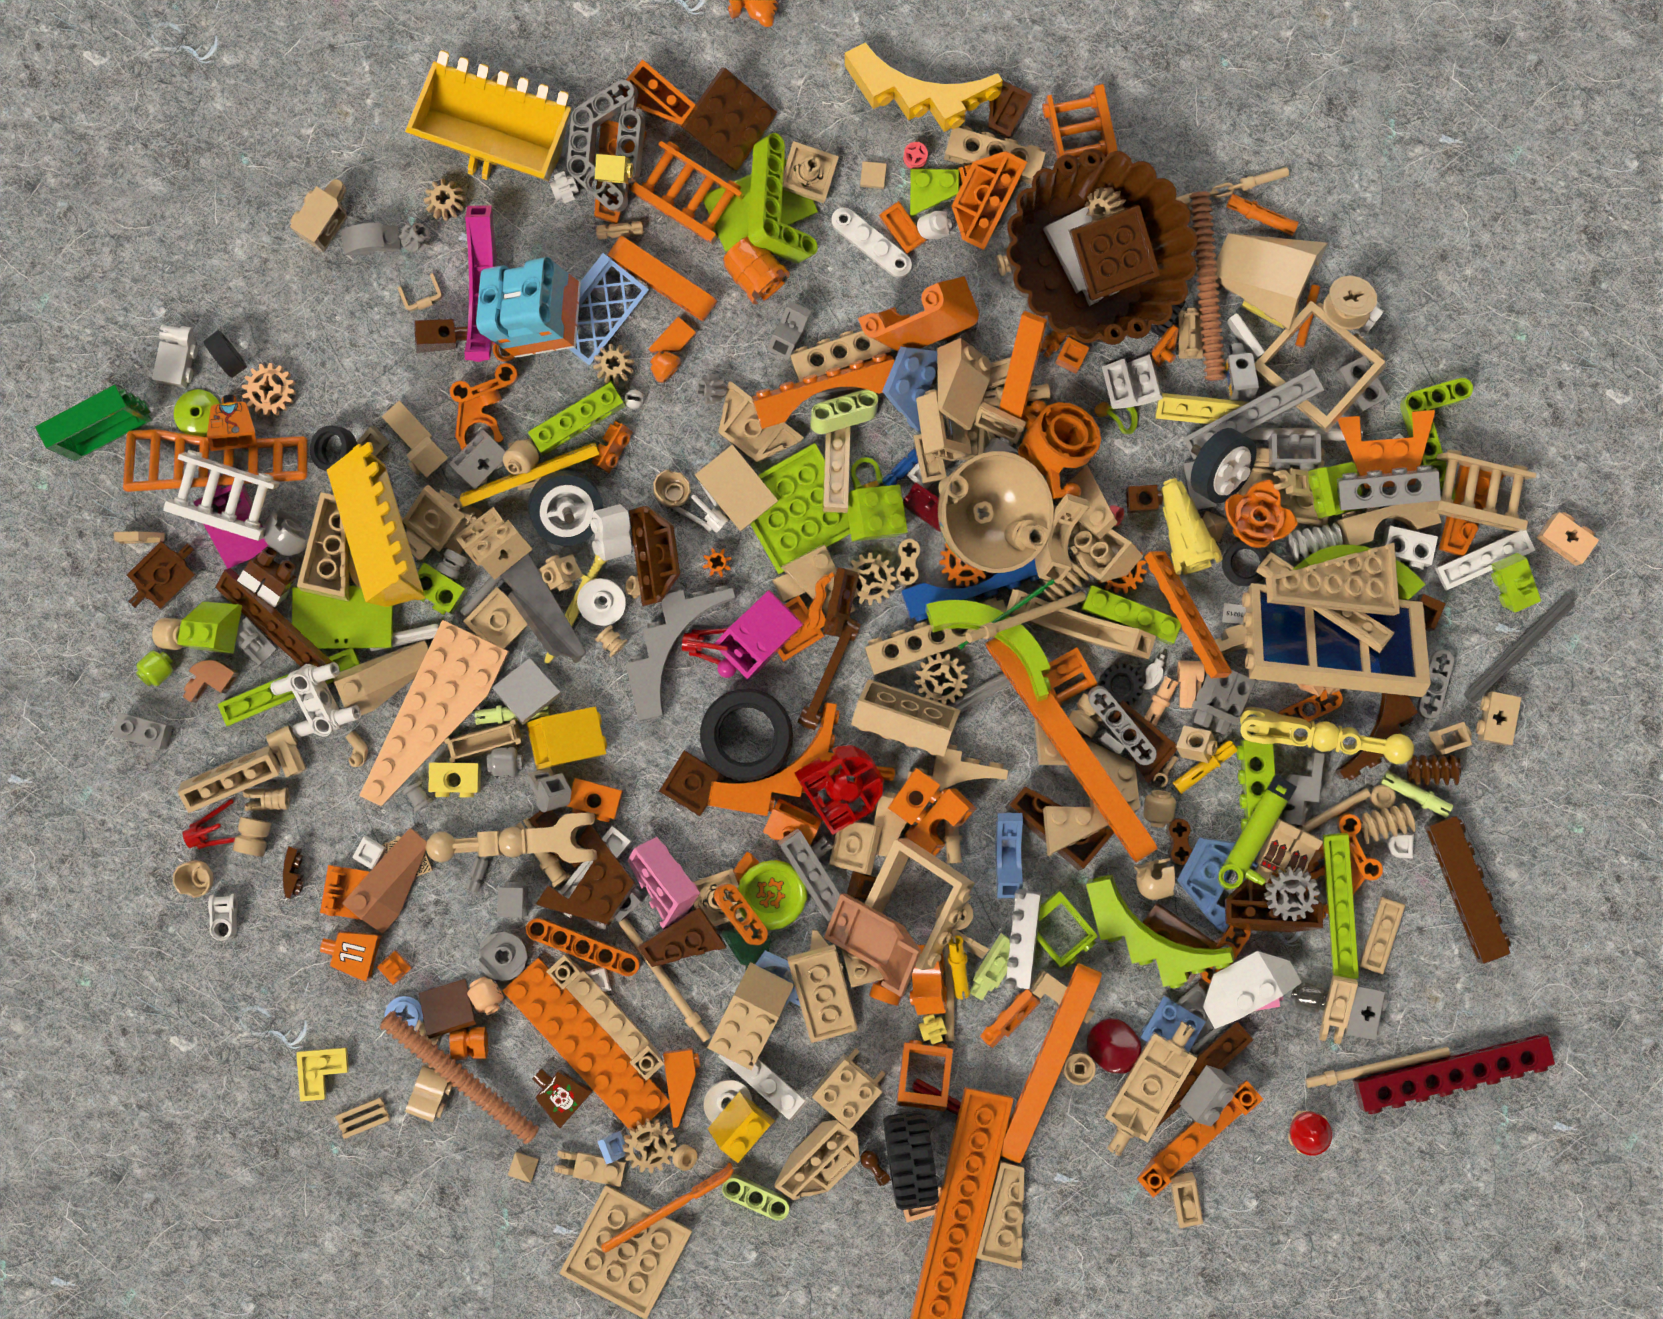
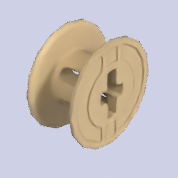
M1340 277L1333 282L1330 292L1323 302V311L1326 318L1333 325L1341 329L1354 330L1361 328L1367 323L1370 313L1377 305L1375 289L1369 282L1360 277Z

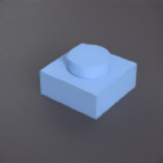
M621 1131L612 1133L597 1141L606 1164L624 1157L627 1153L623 1152L622 1145L625 1142Z

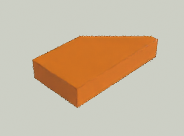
M678 316L648 350L651 353L681 351L696 335V332Z

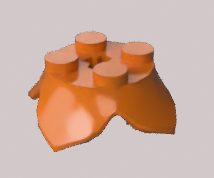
M1271 480L1258 482L1250 487L1245 495L1234 494L1225 502L1226 517L1233 527L1234 535L1251 547H1266L1272 541L1288 536L1298 524L1294 513L1290 509L1281 506L1280 491L1274 488L1275 484ZM1259 516L1261 522L1255 520L1254 517Z

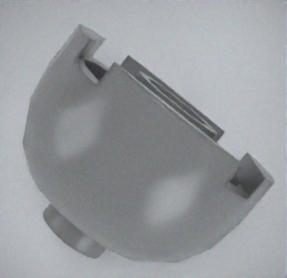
M273 510L263 526L266 529L264 540L268 544L267 547L275 550L277 555L282 554L285 556H294L303 552L307 548L311 531L308 528L304 531L298 526L302 522L283 510H279L277 513Z

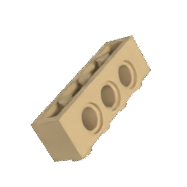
M961 125L951 131L944 160L967 166L972 165L973 161L990 156L989 151L992 149H997L1000 152L1007 151L1015 156H1021L1024 160L1028 161L1018 181L1032 184L1033 176L1042 168L1046 152H1042L1041 148L1034 145H1028L1027 147L1018 145V142L1013 139H997L994 134L989 132H981V134L972 132L970 127ZM973 142L978 145L979 149L971 152L967 150L966 144Z
M847 331L840 334L839 339L831 341L828 338L817 342L816 347L810 349L807 346L800 347L794 350V354L790 355V359L798 382H802L806 376L816 374L817 377L822 376L829 369L840 367V370L850 367V363L863 360L865 363L873 360L872 357L878 354L886 353L887 356L891 355V349L868 337L863 331L857 333ZM859 340H866L870 347L865 351H861L856 347V343ZM836 348H844L847 355L839 359L833 355V351ZM819 355L824 359V363L821 366H814L810 362L811 358Z
M268 745L181 782L178 794L186 810L190 813L278 776L281 764Z

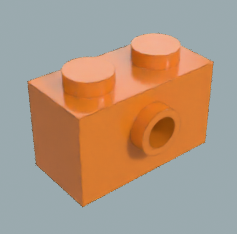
M778 799L763 833L774 840H781L798 828L808 844L811 845L823 819Z

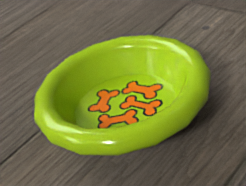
M779 860L763 861L751 867L740 879L737 888L768 931L782 929L793 923L803 912L808 897L807 889L792 865ZM741 907L738 910L745 920L746 911Z

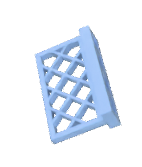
M602 253L580 281L579 307L589 306L591 321L578 322L577 325L591 323L593 338L579 339L577 329V349L569 348L570 351L588 365L593 362L594 356L600 353V348L607 344L649 290L604 253ZM611 266L620 272L621 283L606 284L605 274ZM623 276L631 282H623ZM603 278L604 285H597ZM635 284L642 291L635 299H625L624 285ZM621 285L623 300L608 301L607 287ZM604 287L606 302L592 303L590 294L592 290ZM588 297L589 304H582ZM633 301V303L627 309L626 302ZM623 303L625 313L622 317L611 318L609 304ZM606 304L608 319L594 320L592 306ZM618 320V322L612 328L611 321ZM609 322L610 332L607 336L596 337L594 323ZM604 339L597 347L596 340ZM594 340L595 351L588 359L580 352L579 342Z

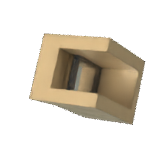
M1465 722L1455 723L1428 732L1436 755L1447 754L1472 745L1470 740L1472 739V734L1469 727L1465 725Z

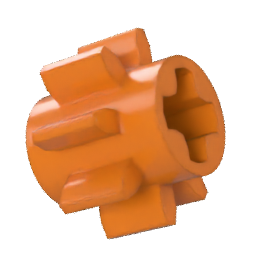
M712 548V555L703 556L708 561V564L702 567L703 569L710 568V577L714 573H719V576L723 578L722 572L725 569L731 571V568L727 566V562L731 561L732 558H725L723 556L725 549H722L720 553H716L714 548ZM720 557L723 566H718L714 569L711 561L712 559L717 560Z

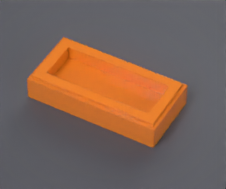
M899 201L879 214L880 219L905 254L908 255L926 242V239L920 235L917 226Z

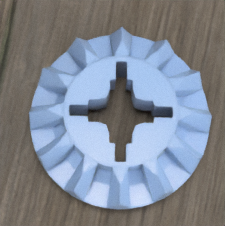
M401 996L392 1000L385 1010V1017L392 1011L396 1013L403 1012L406 1006H408V1014L415 1017L407 1019L409 1026L413 1025L415 1028L419 1020L424 1021L422 1008L418 1000L410 996Z

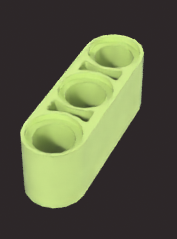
M865 389L815 404L811 411V429L817 434H826L872 420L877 413L878 395L873 391Z
M732 1174L723 1183V1194L731 1201L773 1220H783L789 1213L790 1205L788 1199L773 1190L736 1174ZM735 1181L739 1183L741 1189L736 1193L728 1191L727 1184ZM757 1191L763 1196L762 1201L753 1203L749 1199V1195L752 1192ZM775 1202H782L785 1205V1210L781 1213H775L771 1206Z

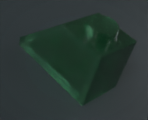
M723 930L722 932L723 938L740 964L746 966L745 970L750 962L756 964L765 950L769 952L771 939H766L761 945H750L745 942L739 932Z

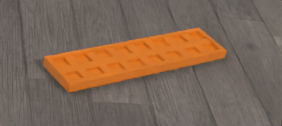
M538 957L502 992L627 1128L632 1127L636 1129L637 1121L644 1125L647 1118L652 1120L670 1103L669 1098L651 1078L647 1080L643 1078L631 1065L630 1061L632 1059L568 989H562L546 972L550 968Z

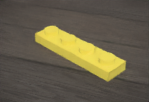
M1162 393L1163 399L1157 401L1155 417L1156 419L1210 424L1249 402Z

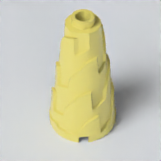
M1177 478L1165 481L1163 483L1164 486L1161 488L1164 503L1163 511L1169 530V540L1172 549L1171 557L1176 575H1180L1181 571L1183 575H1187L1212 567L1210 560L1214 558L1216 563L1222 561L1221 551L1214 537H1211L1193 498H1190L1183 482L1178 481Z

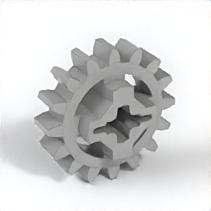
M1288 867L1287 873H1283L1279 869L1278 877L1270 876L1273 883L1265 885L1266 889L1270 891L1264 893L1265 899L1269 900L1267 902L1268 908H1274L1273 913L1275 916L1281 913L1283 920H1286L1288 915L1292 917L1293 921H1296L1297 915H1301L1303 919L1306 918L1305 911H1314L1311 904L1319 903L1315 897L1320 894L1318 888H1315L1317 885L1315 879H1311L1309 872L1302 875V870L1299 867L1296 869V872H1293L1291 867ZM1306 887L1308 888L1307 898H1305L1303 895V893L1306 891ZM1277 889L1280 891V896L1278 897V901H1276V891H1277ZM1286 891L1291 892L1293 894L1296 892L1297 896H1293L1292 894L1288 895Z

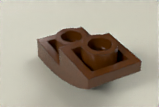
M288 846L283 866V888L285 898L293 899L296 895L299 896L304 886V882L301 881L303 875L294 872L295 868L299 869L303 860V855H301L302 849L296 846Z

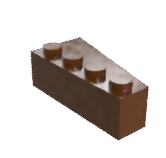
M1024 786L1015 794L1005 808L1011 813H1022L1023 824L1046 842L1043 809L1046 806H1063ZM1104 827L1085 839L1082 838L1075 844L1057 851V853L1078 871L1083 870L1114 832Z

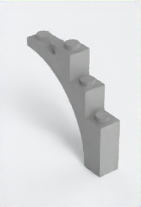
M727 585L716 587L713 589L714 593L706 595L704 591L691 593L689 599H686L684 590L679 591L678 587L670 588L661 602L666 624L662 625L661 621L647 624V629H642L649 658L645 659L644 655L630 658L631 662L626 663L639 721L664 716L661 691L662 680L667 660L675 643L691 623L702 614L723 603L735 600L733 588L728 589Z

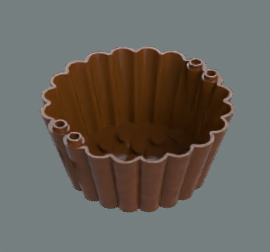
M1088 149L1081 153L1079 159L1072 155H1063L1056 160L1053 169L1044 168L1037 171L1033 176L1032 187L1026 188L1018 194L1016 199L1017 213L1013 214L1007 223L1010 243L1007 247L1006 256L1013 275L1016 291L1021 297L1027 298L1026 306L1032 314L1047 319L1046 325L1054 331L1066 333L1083 343L1099 340L1109 345H1116L1121 343L1126 336L1135 339L1143 338L1148 335L1151 325H1162L1168 322L1173 312L1172 305H1178L1187 298L1188 286L1185 281L1191 279L1197 270L1196 261L1191 253L1195 250L1198 239L1194 230L1187 226L1191 217L1189 208L1182 201L1175 200L1177 193L1174 184L1168 179L1157 178L1156 171L1150 163L1145 161L1132 163L1131 158L1122 151L1111 152L1105 157L1097 149ZM1113 187L1114 192L1121 191L1120 198L1126 200L1123 207L1140 206L1160 276L1122 289L1111 296H1103L1097 303L1089 306L1083 291L1075 292L1043 228L1085 208L1086 206L1084 205L1089 201L1087 196L1096 191L1097 188Z

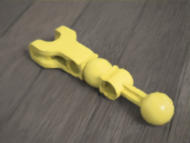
M1247 707L1240 715L1242 737L1251 742L1262 744L1281 743L1294 746L1308 745V747L1311 748L1313 746L1321 752L1335 749L1336 752L1341 750L1348 755L1363 750L1384 754L1389 762L1396 765L1408 762L1414 754L1412 740L1403 734H1393L1387 739L1362 736L1352 727L1342 729V726L1337 727L1328 721L1317 724L1314 721L1309 723L1301 718L1281 715L1268 709ZM1251 714H1254V715H1256L1257 717H1247V716H1249V715H1251ZM1298 728H1303L1307 733L1302 737H1298L1294 734V731ZM1349 736L1356 739L1351 745L1343 743V740Z

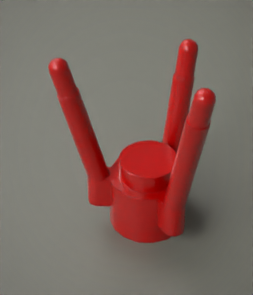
M728 628L692 629V633L685 632L682 639V651L689 652V656L699 657L718 665L721 660L698 651H703V648L727 651L728 647L705 643L704 637L700 636L721 634Z
M232 799L199 821L190 824V828L182 832L184 842L188 848L191 849L197 846L200 850L208 846L228 844L235 841V837L205 841L208 839L207 833L220 828L221 824L217 823L207 828L201 826L233 804L234 801Z

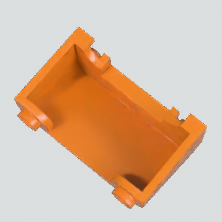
M962 276L927 287L921 297L925 311L911 317L910 314L900 315L897 313L896 308L893 307L882 312L864 315L858 318L863 332L868 337L898 352L901 346L921 349L970 328L977 323L979 312L966 278Z

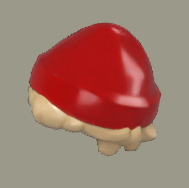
M1313 1111L1296 1112L1290 1124L1288 1140L1290 1145L1295 1146L1297 1153L1316 1156L1328 1149L1332 1141V1130L1327 1117Z

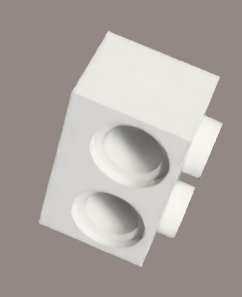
M1389 526L1385 528L1381 547L1391 544L1393 540H1397L1401 544L1400 552H1395V559L1409 563L1410 568L1423 570L1424 567L1432 565L1438 536ZM1417 545L1423 547L1425 551L1423 558L1415 554V547Z

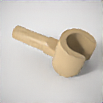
M1173 755L1165 768L1153 777V782L1158 776L1165 777L1160 787L1167 785V775L1178 760L1176 756Z

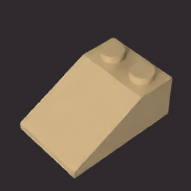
M960 338L937 348L938 410L965 430H970L990 381L991 364L986 356Z

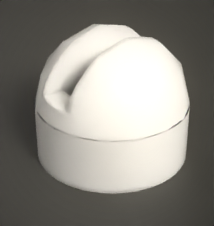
M633 389L625 394L624 401L628 408L636 410L643 405L644 397L640 391ZM628 396L639 397L640 400H630Z

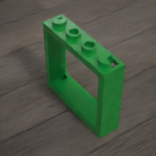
M114 384L36 425L35 428L46 449L77 461L126 435L128 431L136 430L151 422L152 419L149 416V413H151L149 405L145 400L142 401L139 396L136 397L132 392L129 393L125 388L122 389Z

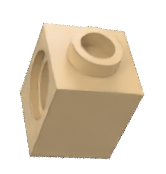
M1183 726L1176 748L1182 758L1209 763L1211 756H1214L1216 753L1217 741L1211 731ZM1197 743H1203L1199 747H1194Z

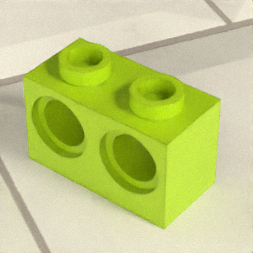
M423 563L418 571L421 583L425 578H431L433 582L429 590H423L425 599L420 601L424 602L428 599L434 603L432 608L442 615H445L446 612L453 615L468 590L426 563ZM445 591H451L453 594V599L448 604H444L441 600V596Z

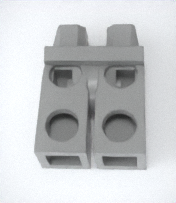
M1231 670L1232 673L1226 678H1210L1207 674L1203 687L1197 693V701L1194 700L1191 706L1197 709L1194 723L1209 728L1212 718L1215 717L1211 730L1226 735L1230 724L1238 725L1240 720L1238 717L1245 707L1256 680L1249 679V677Z

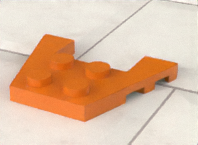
M1435 410L1412 412L1413 437L1369 441L1361 440L1360 416L1341 417L1338 423L1360 476H1366L1368 471L1382 470V474L1392 473V469L1407 468V471L1417 470V466H1420ZM1410 479L1407 486L1415 485L1417 479ZM1386 481L1382 485V487L1395 486L1393 481ZM1363 483L1365 489L1370 488L1369 484Z

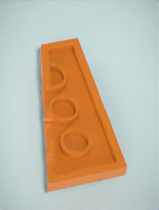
M1459 465L1454 485V504L1461 505L1464 502L1470 467ZM1479 470L1473 503L1476 505V509L1483 510L1486 507L1492 472ZM1501 475L1500 483L1505 475ZM1447 516L1438 550L1464 556L1479 529V523Z

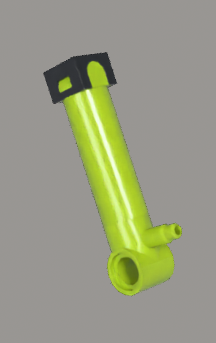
M1276 774L1273 776L1253 814L1218 872V882L1224 889L1233 890L1239 887L1244 877L1264 885L1266 879L1250 869L1297 786ZM1227 870H1232L1236 873L1237 880L1234 884H1229L1224 880V873Z

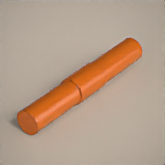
M1311 285L1306 306L1310 301L1315 304L1317 303L1320 286ZM1313 313L1299 328L1295 343L1298 347H1305Z

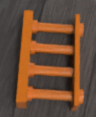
M1104 84L1094 86L1092 94H1089L1087 98L1057 104L1053 103L1052 95H1047L1045 104H1042L1044 118L1049 119L1057 159L1063 155H1072L1079 158L1081 153L1088 149H1097L1105 157L1111 152L1118 151ZM1087 107L1095 108L1097 117L1093 121L1063 127L1058 126L1057 113ZM1093 130L1101 134L1102 141H1099V144L1063 150L1061 141L1063 136Z
M660 141L658 145L665 151L647 181L641 185L634 182L630 191L713 245L718 238L717 234L714 233L716 229L714 226L733 196L740 200L743 199L744 195L740 191L742 187L732 180H729L728 183L687 158L679 152L681 148L674 143L668 141L665 144ZM675 157L685 165L666 196L663 195L660 198L653 194L655 191L654 186L671 159ZM694 169L703 175L705 179L686 209L683 208L680 211L674 207V200ZM715 183L725 189V192L706 222L703 221L700 224L694 220V213L712 184Z

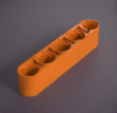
M623 236L617 239L607 254L621 268L703 322L718 302L710 294Z
M534 918L526 926V933L532 940L623 976H633L640 969L641 962L636 954L548 919ZM535 922H540L544 926V933L540 936L532 931V925ZM557 931H563L567 935L565 944H558L555 941ZM580 940H586L589 943L590 950L588 953H581L578 950L577 944ZM602 949H608L612 952L613 958L610 962L601 960L600 952ZM625 958H631L635 961L636 966L633 971H627L623 968V960Z

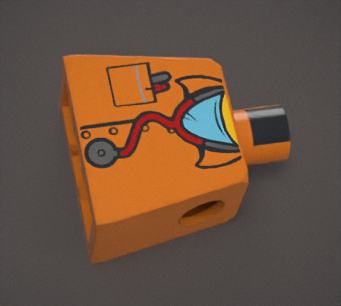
M225 395L222 397V404L211 406L207 431L211 451L258 446L247 404L243 401L237 402L234 395Z

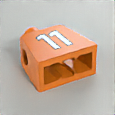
M342 931L338 933L336 941L323 938L320 952L332 955L331 967L362 981L371 980L382 935Z

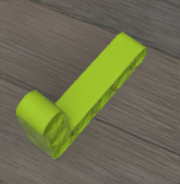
M771 133L758 141L753 147L748 238L754 246L767 249L774 255L798 264L815 255L818 251V245L812 236L781 223L785 143L779 134Z
M1458 378L1411 392L1405 396L1400 402V410L1408 436L1413 437V411L1436 410L1464 401L1472 395L1473 385L1471 381L1466 378ZM1455 385L1463 387V396L1456 394ZM1432 392L1440 394V403L1433 401ZM1410 398L1418 402L1417 410L1409 406L1408 401ZM1432 422L1426 443L1432 448V455L1423 454L1420 466L1432 465V467L1439 471L1440 490L1443 491L1447 464L1446 461L1437 460V455L1443 454L1434 422ZM1453 487L1452 498H1451V499H1453V500L1455 499V490H1454V487Z

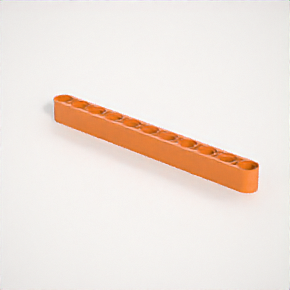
M995 637L986 642L985 645L993 659L1131 858L1137 863L1157 850V846L1051 692L1048 691L1047 699L1037 702L1028 673L1017 655Z

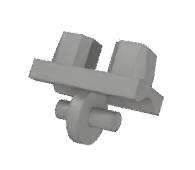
M245 618L238 626L236 643L258 666H261L278 650L248 618Z

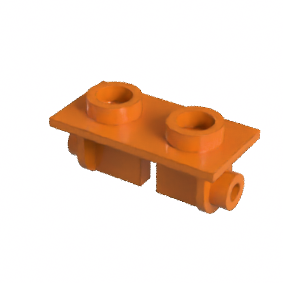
M614 421L613 425L610 424L602 438L608 442V445L605 446L599 443V455L591 457L593 459L591 463L610 474L612 468L618 463L619 456L624 447L630 442L633 431Z

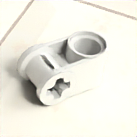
M215 894L210 895L208 901L210 934L219 941L231 940L237 934V895L231 894L230 896L216 897ZM222 923L227 924L229 929L224 937L219 933V926Z

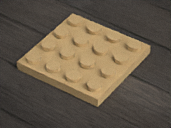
M606 1184L559 1274L643 1319H647L688 1241L692 1229L666 1216L609 1252H603L601 1249L603 1243L656 1212V1210Z

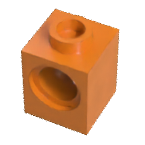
M1068 337L1055 364L1076 374L1089 347Z

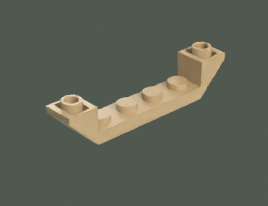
M563 955L546 971L562 989H568L632 1059L630 1061L631 1065L645 1080L649 1079L665 1064L651 1041L608 994L602 991L601 987L581 966L566 955Z

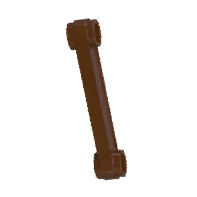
M852 618L845 620L841 637L837 642L809 707L804 706L797 723L806 729L815 731L822 716L819 708L849 640L854 642L861 627V624Z

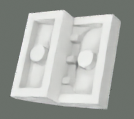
M1151 355L1128 363L1125 359H1121L1102 366L1113 409L1134 407L1163 399Z

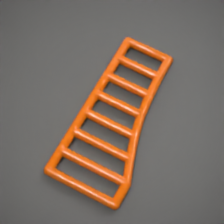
M159 429L128 431L124 463V491L179 489L184 475V461L178 459L179 454L185 452V444L199 445V453L203 454L202 458L209 460L210 446L208 437ZM304 436L256 438L258 446L244 447L249 448V473L259 475L258 448H273V472L265 474L273 476V480L277 482L305 480L307 478L308 441ZM151 439L148 481L133 482L136 440ZM161 439L175 442L173 479L158 480ZM298 446L297 471L283 472V447ZM234 449L224 450L223 464L233 467ZM199 466L198 477L193 478L191 488L206 487L209 469ZM223 474V476L219 477L217 486L233 485L235 477ZM244 480V483H243V484H252V483Z

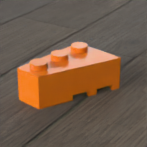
M643 59L626 79L638 90L636 109L681 126L696 105ZM625 87L624 89H622L624 92L623 96L627 97L628 89Z

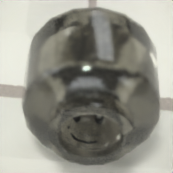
M1302 979V983L1295 987L1291 994V998L1295 999V1007L1314 1014L1318 1013L1320 1009L1324 1010L1329 992L1325 990V985L1311 979Z

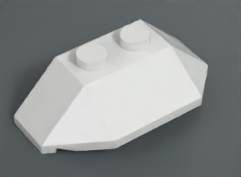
M1256 951L1213 974L1203 1009L1214 1029L1241 1019L1284 996L1302 982L1289 960Z

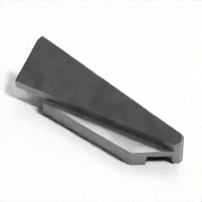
M527 553L500 575L514 590L508 595V598L549 655L555 657L564 655L570 657L573 663H578L586 654V651L549 587L544 582L529 553Z

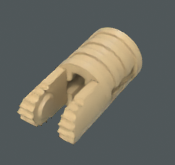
M288 788L243 790V797L261 798V801L246 803L244 805L245 811L289 809L290 792Z

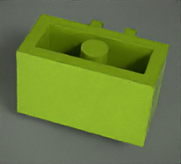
M1515 553L1491 564L1493 569L1491 577L1494 584L1499 587L1501 593L1499 594V600L1504 608H1508L1516 613L1541 602L1526 557Z

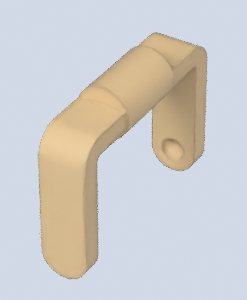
M431 273L430 277L437 294L418 300L412 305L408 304L402 287H397L404 306L408 311L425 309L442 299V293L434 273Z

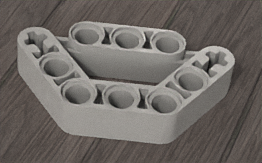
M627 80L615 82L576 107L572 112L567 157L568 172L606 208L614 212H621L628 205V185L637 182L640 177L645 121L636 112L638 90ZM625 87L628 89L627 97L623 96L624 92L622 89H624ZM603 100L610 101V107L606 111L600 110V104ZM588 112L590 115L589 121L586 124H581L580 116ZM621 112L616 156H626L630 159V163H633L632 178H629L628 184L603 182L600 189L594 190V156L597 126ZM631 117H636L637 125L632 129H628L627 121ZM581 137H586L587 145L583 149H579L577 146L578 140ZM629 141H634L635 149L631 153H626L625 145ZM583 161L585 163L584 171L576 173V164ZM610 192L617 197L619 203L617 205L614 204L613 200L605 194Z

